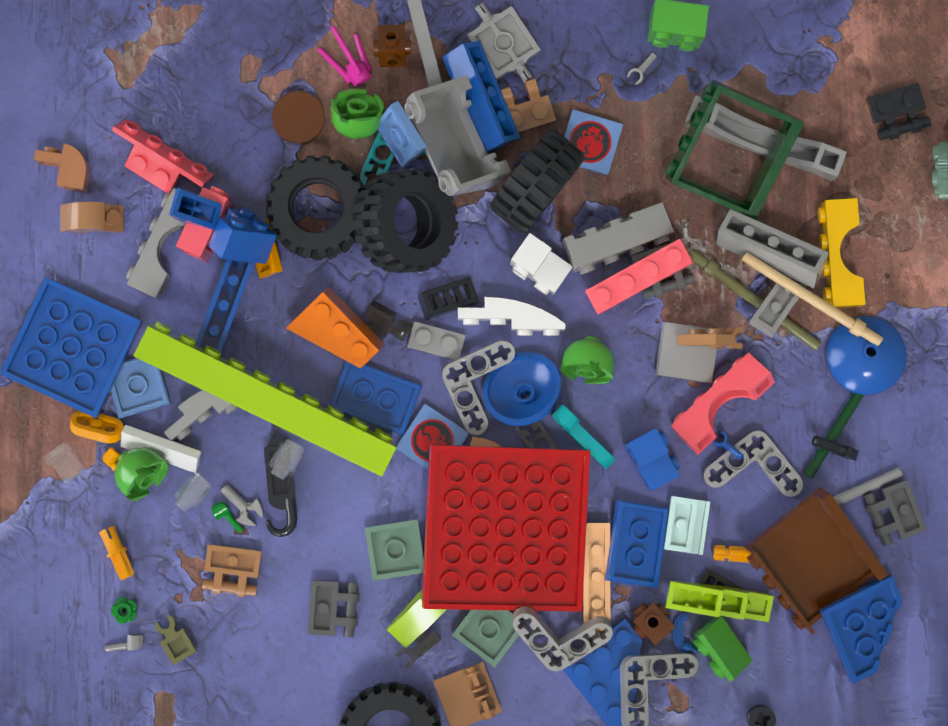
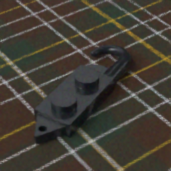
M275 429L267 447H264L268 501L274 508L286 510L287 524L283 529H276L272 526L270 520H266V526L274 536L285 537L295 530L298 520L292 447L287 444L280 432ZM275 434L279 435L278 439L274 438Z

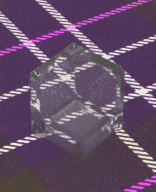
M63 442L42 457L48 467L55 469L64 483H68L87 469V466L69 442Z

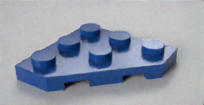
M888 574L881 581L876 580L819 609L849 681L854 684L878 671L881 663L879 661L884 645L887 646L894 626L891 624L896 610L900 609L903 601L892 575Z
M625 618L612 628L613 635L607 643L563 669L607 726H622L620 664L626 656L641 654L642 639ZM634 661L633 665L628 667V671L633 672V681L628 680V683L638 682V680L634 679V671L639 669V665L634 664ZM632 688L628 693V699L632 703L636 701L637 688ZM629 707V710L634 711L635 708Z

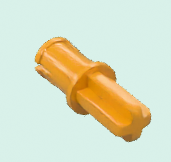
M111 526L108 530L112 539L109 538L106 529L100 531L99 535H101L108 551L107 558H111L119 579L124 580L133 576L134 570L125 552L128 550L127 547H123L116 527Z

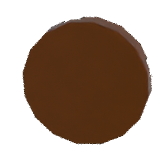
M294 91L285 94L277 101L273 108L272 121L274 129L282 139L301 145L310 143L319 136L325 123L323 106L316 97L308 92Z

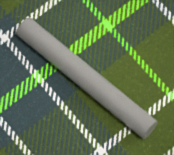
M897 467L837 494L833 498L838 505L844 504L903 477L902 471Z

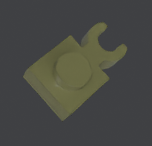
M169 614L167 616L170 622L168 628H163L159 621L154 623L159 633L165 635L166 639L162 640L160 644L172 665H175L198 650L185 628L177 631L175 628L176 619L172 614Z

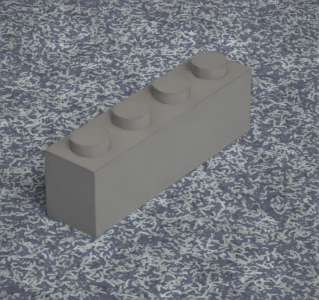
M732 209L729 210L719 228L716 244L742 257L747 251L785 276L812 288L818 282L829 254L825 250Z

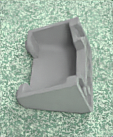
M467 75L413 92L407 98L404 107L405 113L411 119L412 124L427 146L424 150L438 178L440 189L449 196L493 187L511 173L506 160L497 162L494 160L497 158L495 153L487 154L467 109L472 103L470 100L466 101V91L471 89L472 86Z

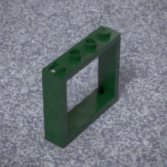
M712 80L711 84L707 85L703 90L701 96L703 101L699 109L694 110L690 117V127L687 134H683L678 142L677 149L679 150L675 158L670 159L667 164L666 178L676 186L756 220L804 122L792 114ZM720 94H724L784 121L744 202L681 175Z

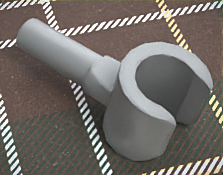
M651 53L642 65L628 72L627 78L632 73L638 72L640 79L635 85L640 84L643 81L644 72L657 56Z
M128 634L127 643L105 645V651L138 650L142 647L143 636Z

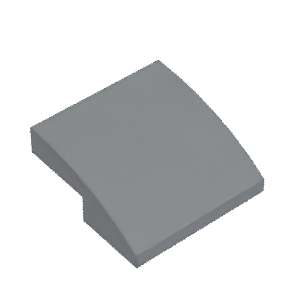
M663 322L655 375L712 383L717 349H711L708 346L677 345V334H688L689 329H705L706 333L708 329Z

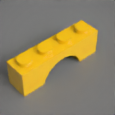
M858 198L825 200L817 210L818 223H822L823 234L819 236L820 249L829 252L825 268L822 272V276H826L827 287L823 288V298L836 308L861 307L865 305L864 278L851 273L843 264L840 255V246L844 236L848 231L859 225Z

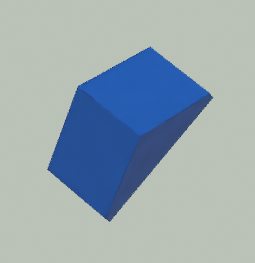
M176 188L169 215L178 221L215 230L223 204Z

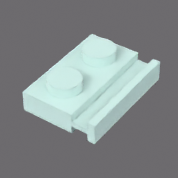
M671 496L664 549L703 555L710 508L709 501Z

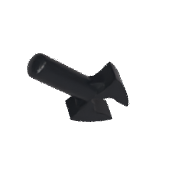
M817 435L811 441L813 446L849 460L856 461L859 450L838 444Z

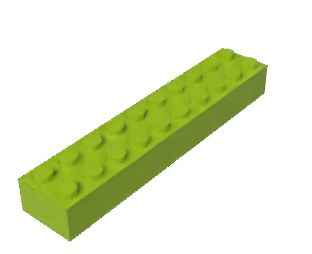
M157 321L155 325L152 323L148 325L133 355L134 357L379 476H383L397 448L392 441L393 438L387 432L378 428L373 432L368 429L369 426H367L366 422L356 417H352L349 420L344 417L343 411L331 405H328L326 409L319 405L320 402H318L317 398L307 393L300 396L295 393L294 387L282 381L277 385L270 381L271 378L268 374L255 369L254 373L245 369V363L233 357L228 361L220 357L221 352L208 345L203 349L195 345L196 339L184 333L179 337L171 333L172 328L164 323Z

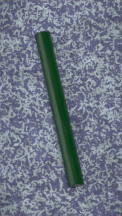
M852 394L825 439L836 442L864 395ZM819 448L804 474L814 478L829 451Z

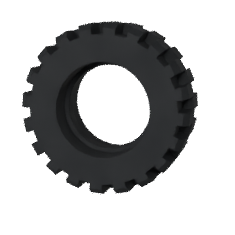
M549 129L526 155L490 202L491 211L518 233H526L586 159L584 153L558 131Z
M310 155L301 161L299 158L291 161V166L288 168L284 166L279 171L280 175L277 179L273 178L270 184V193L267 192V208L265 210L271 230L277 235L276 238L286 249L305 259L306 257L313 260H322V258L333 259L342 252L345 254L354 243L357 244L355 239L357 230L353 229V221L356 220V214H353L354 206L360 202L357 200L360 191L365 190L362 181L345 163L338 159L337 161L332 160L329 156L322 155L321 158H315L314 155ZM309 185H328L335 189L342 199V216L339 222L326 232H309L303 229L294 218L293 203L295 197L302 189Z
M421 169L389 171L377 175L375 179H371L365 185L366 190L360 191L357 200L360 202L354 206L353 214H356V220L353 221V229L357 230V235L355 236L357 244H361L363 247L361 252L366 258L371 257L370 262L374 266L381 267L383 271L423 272L429 270L430 267H436L442 262L441 258L448 256L451 251L449 246L454 245L457 237L454 233L455 230H458V222H456L455 218L458 211L457 207L452 204L453 196L447 195L440 189L435 175L430 172H424ZM403 197L411 203L417 216V231L414 239L408 246L399 238L394 226L395 209Z
M390 681V683L386 684L382 682L377 683L373 687L362 690L349 703L339 726H367V723L375 714L384 710H396L404 713L410 718L414 726H441V721L432 702L430 703L424 693L413 689L411 685H401L398 682Z

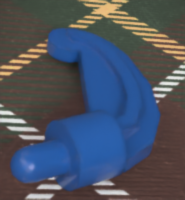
M680 614L673 624L675 626L672 630L674 645L685 653H697L698 649L692 647V643L685 641L683 621L688 620V615Z

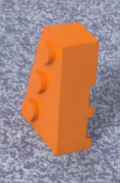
M331 287L323 291L286 327V329L358 368H362L385 345Z

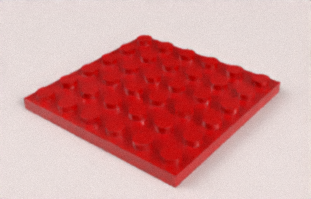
M430 444L422 608L515 611L517 608L527 606L534 611L582 612L590 450Z

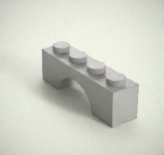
M175 188L172 189L171 193L167 192L161 203L163 210L160 216H156L150 225L149 231L152 233L148 241L144 240L138 250L140 258L136 265H131L126 275V279H128L127 285L158 300L161 299L171 278L162 264V246L172 233L184 229L186 225L185 222L175 220L169 215L176 192Z

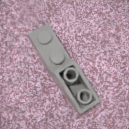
M201 390L178 406L184 416L164 433L171 441L176 439L182 441L193 432L191 427L199 421L202 424L213 415L211 412L213 408L219 414L223 415L226 412L229 415L238 407Z

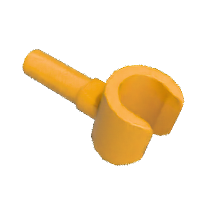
M111 447L103 455L104 463L111 467L114 472L120 454Z

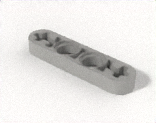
M407 0L428 87L442 83L422 2L421 0Z

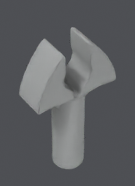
M228 484L221 488V493L240 510V517L236 521L248 526H257L254 521L249 519L247 509L256 511L261 518H264V511L258 499H255L253 503H247Z

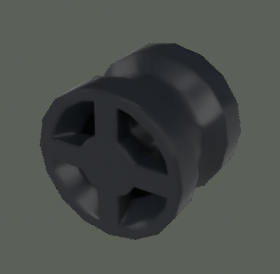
M754 705L747 712L746 719L749 726L776 725L775 714L765 705Z

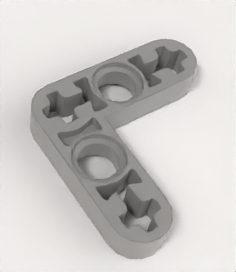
M498 340L449 362L443 368V381L465 429L472 435L484 433L488 427V419L471 380L500 368L513 360L515 349L512 343L507 340ZM498 346L509 347L511 351L507 353L508 358L503 359L502 356L494 358L496 364L491 366L490 358L485 351L491 350V355L499 351ZM478 355L486 360L485 368L480 371L473 369L471 366L472 358ZM466 361L467 368L472 375L467 377L465 371L459 374L458 381H454L453 378H447V375L450 373L449 368L454 367L455 370L464 368L461 362ZM462 391L470 392L473 396L471 404L467 406L461 405L457 400L459 393ZM477 405L479 410H474L477 419L482 418L484 420L480 423L481 428L470 427L469 423L472 422V418L469 413L464 416L462 411L471 410Z
M752 431L733 445L744 454L743 463L740 466L734 467L729 463L728 458L731 452L727 450L710 463L702 474L706 485L717 488L726 484L755 461L782 495L793 497L798 495L803 488L801 477L771 439L762 431ZM753 436L755 438L762 437L763 441L760 443L762 448L755 447L750 450L749 453L753 456L749 459L747 452L740 445L744 444L745 448L753 443L751 439ZM771 456L778 457L781 462L780 468L774 472L770 471L766 466V461ZM723 460L725 466L732 473L729 475L727 471L719 475L720 482L715 480L709 481L708 478L711 476L709 471L711 469L714 471L721 469L723 466L719 462ZM786 468L789 471L784 474L787 479L796 480L794 491L784 489L786 482L782 477L778 481L775 479V476L781 474Z
M527 606L517 608L512 615L515 631L551 671H561L607 643L613 635L610 620L603 616L590 619L558 639L532 608ZM520 618L529 619L530 627L532 628L530 631L525 621L520 622ZM595 628H605V632L601 633L600 631H596ZM542 634L548 639L545 643L538 644L533 641V638L536 635ZM576 639H581L585 642L582 648H573L570 644ZM550 648L552 649V653L556 657H561L560 660H557L556 658L551 659V652L549 651Z
M685 652L626 656L620 664L622 726H631L629 723L634 720V711L629 710V707H641L640 711L635 710L636 718L640 719V724H636V726H648V680L692 677L698 670L697 659ZM684 658L685 661L690 662V666L686 667L685 671L672 665V663H684ZM658 659H662L665 662V670L660 674H656L653 670V664ZM633 661L634 664L639 665V669L634 671V679L640 680L639 684L635 682L628 683V680L633 681V672L628 671V667L633 665ZM632 688H638L641 693L640 698L637 702L632 703L628 699V693Z

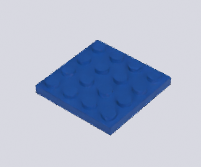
M45 277L0 374L98 419L143 321Z

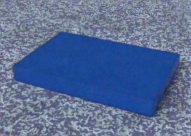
M346 361L330 405L343 411L344 414L404 436L422 385L366 364L362 368H358Z
M616 500L605 575L606 581L658 588L669 508Z

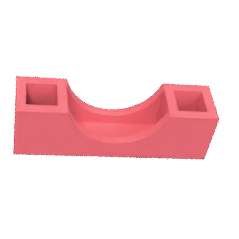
M678 239L587 289L585 292L597 314H602L695 262L683 240Z
M749 352L744 357L738 358L733 363L732 368L725 375L719 376L705 394H700L686 412H681L676 416L674 423L671 425L675 434L698 456L717 438L714 431V418L718 409L725 402L734 398L744 397L756 401L775 383L771 372Z

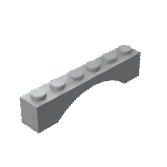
M695 96L683 126L690 127V117L694 110L699 109L703 101L701 97ZM716 103L701 133L766 157L779 131L751 121ZM797 137L784 164L833 181L839 175L847 152L822 142Z

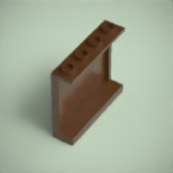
M821 487L744 546L750 554L746 557L756 570L760 568L765 574L762 580L771 591L775 588L779 593L776 599L786 611L790 608L794 616L791 619L800 630L805 628L812 635L815 631L811 625L822 618L819 609L855 592L872 577L881 581L888 575L832 495Z

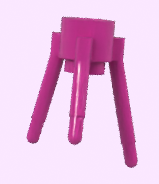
M331 26V31L350 62L346 66L348 72L323 48H318V52L343 76L347 84L352 82L353 86L357 87L372 77L370 71L373 70L368 63L360 37L357 33L354 34L361 61L354 59L337 28Z

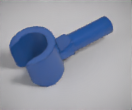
M718 431L725 439L722 443H717L714 440L713 445L720 449L725 448L739 460L742 459L744 454L728 441L727 434L724 431Z

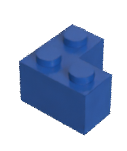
M240 207V209L228 208L225 218L219 217L209 247L221 259L266 264L277 235L269 228L266 222L260 220L255 215L256 213L246 207Z
M654 428L623 444L649 491L652 492L680 476L677 472L680 466L674 455L668 456L667 454L669 452L667 446L670 443L663 431L658 432Z

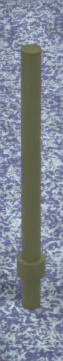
M695 249L689 252L694 262L703 269V273L710 278L712 276L759 309L764 302L763 299L720 269V264L713 259L708 260ZM786 317L781 324L784 329L814 351L821 345L819 340Z

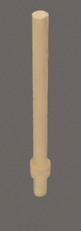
M746 251L741 261L849 328V332L856 337L861 336L877 347L882 342L883 337L867 328L865 322L848 316Z

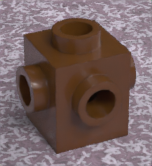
M405 24L378 25V40L373 41L374 57H379L380 67L395 68L406 66V56L411 55V39H406Z
M643 602L633 611L635 616L631 620L636 625L632 629L643 640L648 637L654 645H657L675 628L667 618L671 614L661 603L655 605L653 602L648 604ZM654 617V624L648 625V620Z

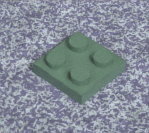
M418 519L365 527L373 581L423 573L424 555Z
M470 610L452 633V636L495 668L519 634L513 627V613L509 610Z

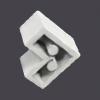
M529 233L511 259L510 266L513 267L512 272L523 280L527 277L535 282L533 287L547 296L548 293L554 295L573 266L552 253L551 247Z

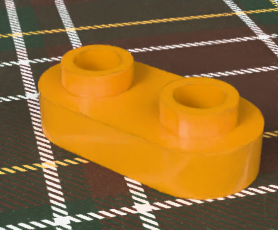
M76 411L71 415L70 429L74 434L104 443H116L121 440L124 426L119 419L100 414L97 419L81 411Z

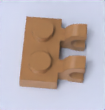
M535 79L525 82L524 86L529 101L519 105H515L510 87L501 90L518 133L556 121L549 96L540 97Z
M712 327L706 333L705 329H689L688 334H677V345L708 346L711 349H723V346H727L730 349H743V343H737L735 340L737 333H743V327H730L726 329L725 333L724 327Z

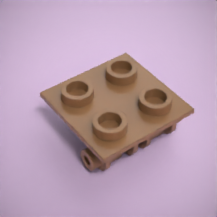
M483 661L433 680L450 726H468L483 719H491L496 714L503 712Z

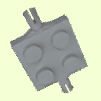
M484 2L480 6H476L475 10L483 21L478 28L467 34L470 42L481 41L496 80L514 71L518 73L523 83L531 80L533 76L525 64L530 58L540 53L541 50L513 7L511 6L501 13L491 15Z

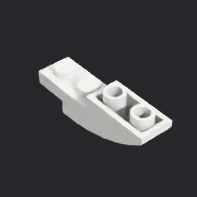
M485 297L484 308H458V321H463V325H479V321H490V325H506V320H511V331H517V336H532L533 331H543V336H559V331L565 330V323L552 314L516 300Z

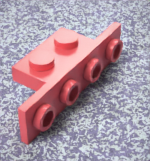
M124 119L112 129L113 132L134 144L125 167L166 193H171L172 189L175 188L181 174L201 187L212 180L214 174L207 171L204 165L191 161L185 157L183 152L172 149L164 144L159 137L150 135L140 129V126L133 121Z

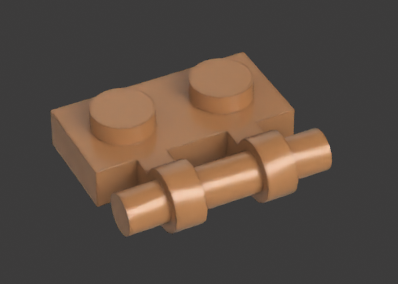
M208 544L204 571L215 572L214 580H203L202 589L211 590L213 594H221L222 592L237 594V597L243 598L246 595L256 596L258 586L248 585L247 581L248 577L259 578L262 551ZM224 574L238 575V583L225 582L223 580Z

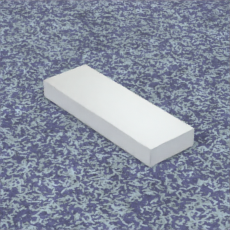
M125 425L122 430L120 447L128 450L141 447L150 448L161 455L167 461L166 463L194 473L197 472L201 451Z

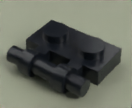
M919 83L874 95L866 99L873 124L884 122L885 128L877 130V136L880 141L888 138L894 140L899 138V135L909 132L913 134L922 132L923 128L931 126L929 116L923 118L917 116L918 111L926 109ZM907 116L908 122L896 125L894 118Z

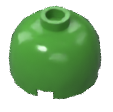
M348 89L339 92L337 98L331 100L332 124L343 136L351 139H363L375 134L379 129L380 119L384 114V103L375 93L374 97L367 95V90Z
M588 336L568 346L562 359L560 371L564 376L574 381L576 376L586 378L584 381L586 384H605L610 382V378L613 379L615 359L612 351L600 342L599 338Z
M141 447L130 451L127 450L118 458L114 472L116 486L130 501H138L150 494L147 489L154 482L156 487L161 484L167 475L169 465L161 455L150 448Z

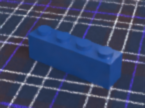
M481 41L463 43L444 55L442 58L451 80L467 75L472 88L466 91V101L470 100L472 105L467 111L486 152L499 151L519 140L520 135Z
M226 260L195 345L203 349L208 345L220 352L222 351L254 262Z

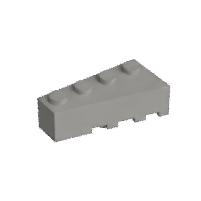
M662 202L631 213L626 219L622 217L609 221L603 225V228L593 227L587 229L575 239L573 235L565 237L562 246L569 264L573 266L572 272H580L581 275L596 270L594 266L596 264L604 262L607 266L619 261V256L629 252L630 256L645 251L644 246L654 242L655 246L670 241L669 236L674 233V230Z

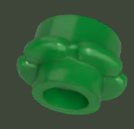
M121 597L116 600V604L112 605L111 614L115 616V620L120 624H126L128 621L132 622L137 617V604L132 599L128 600L126 597ZM123 608L127 609L126 613L122 612Z

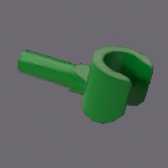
M219 502L212 506V513L217 520L225 516L226 520L239 534L244 530L235 520L226 503Z

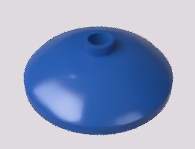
M857 316L853 319L856 320L858 318L865 322L867 328L883 337L882 342L877 347L861 336L856 337L849 332V328L841 324L832 333L827 344L826 361L828 369L836 382L852 393L861 395L879 394L892 387L901 377L907 358L905 344L898 331L883 319L874 316ZM867 348L874 350L873 357L867 355Z
M534 352L515 353L510 363L488 373L483 385V400L490 414L498 421L512 426L529 425L543 419L554 409L561 395L562 379L555 364L547 357ZM526 395H530L529 398L523 399Z

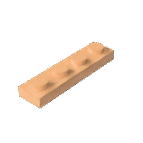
M610 523L586 524L583 624L597 616L606 617L611 622L610 581L605 580L610 547ZM597 627V628H595V630H596V631H605V628H604V629H600L599 627Z

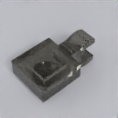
M376 301L370 304L363 321L374 333L384 338L390 333L402 341L405 340L407 334H410L413 327L408 321L396 320L397 312Z
M435 629L431 633L425 630L415 639L417 644L413 648H401L395 656L398 658L404 653L408 654L410 661L404 666L408 669L414 665L419 657L437 644L442 637Z

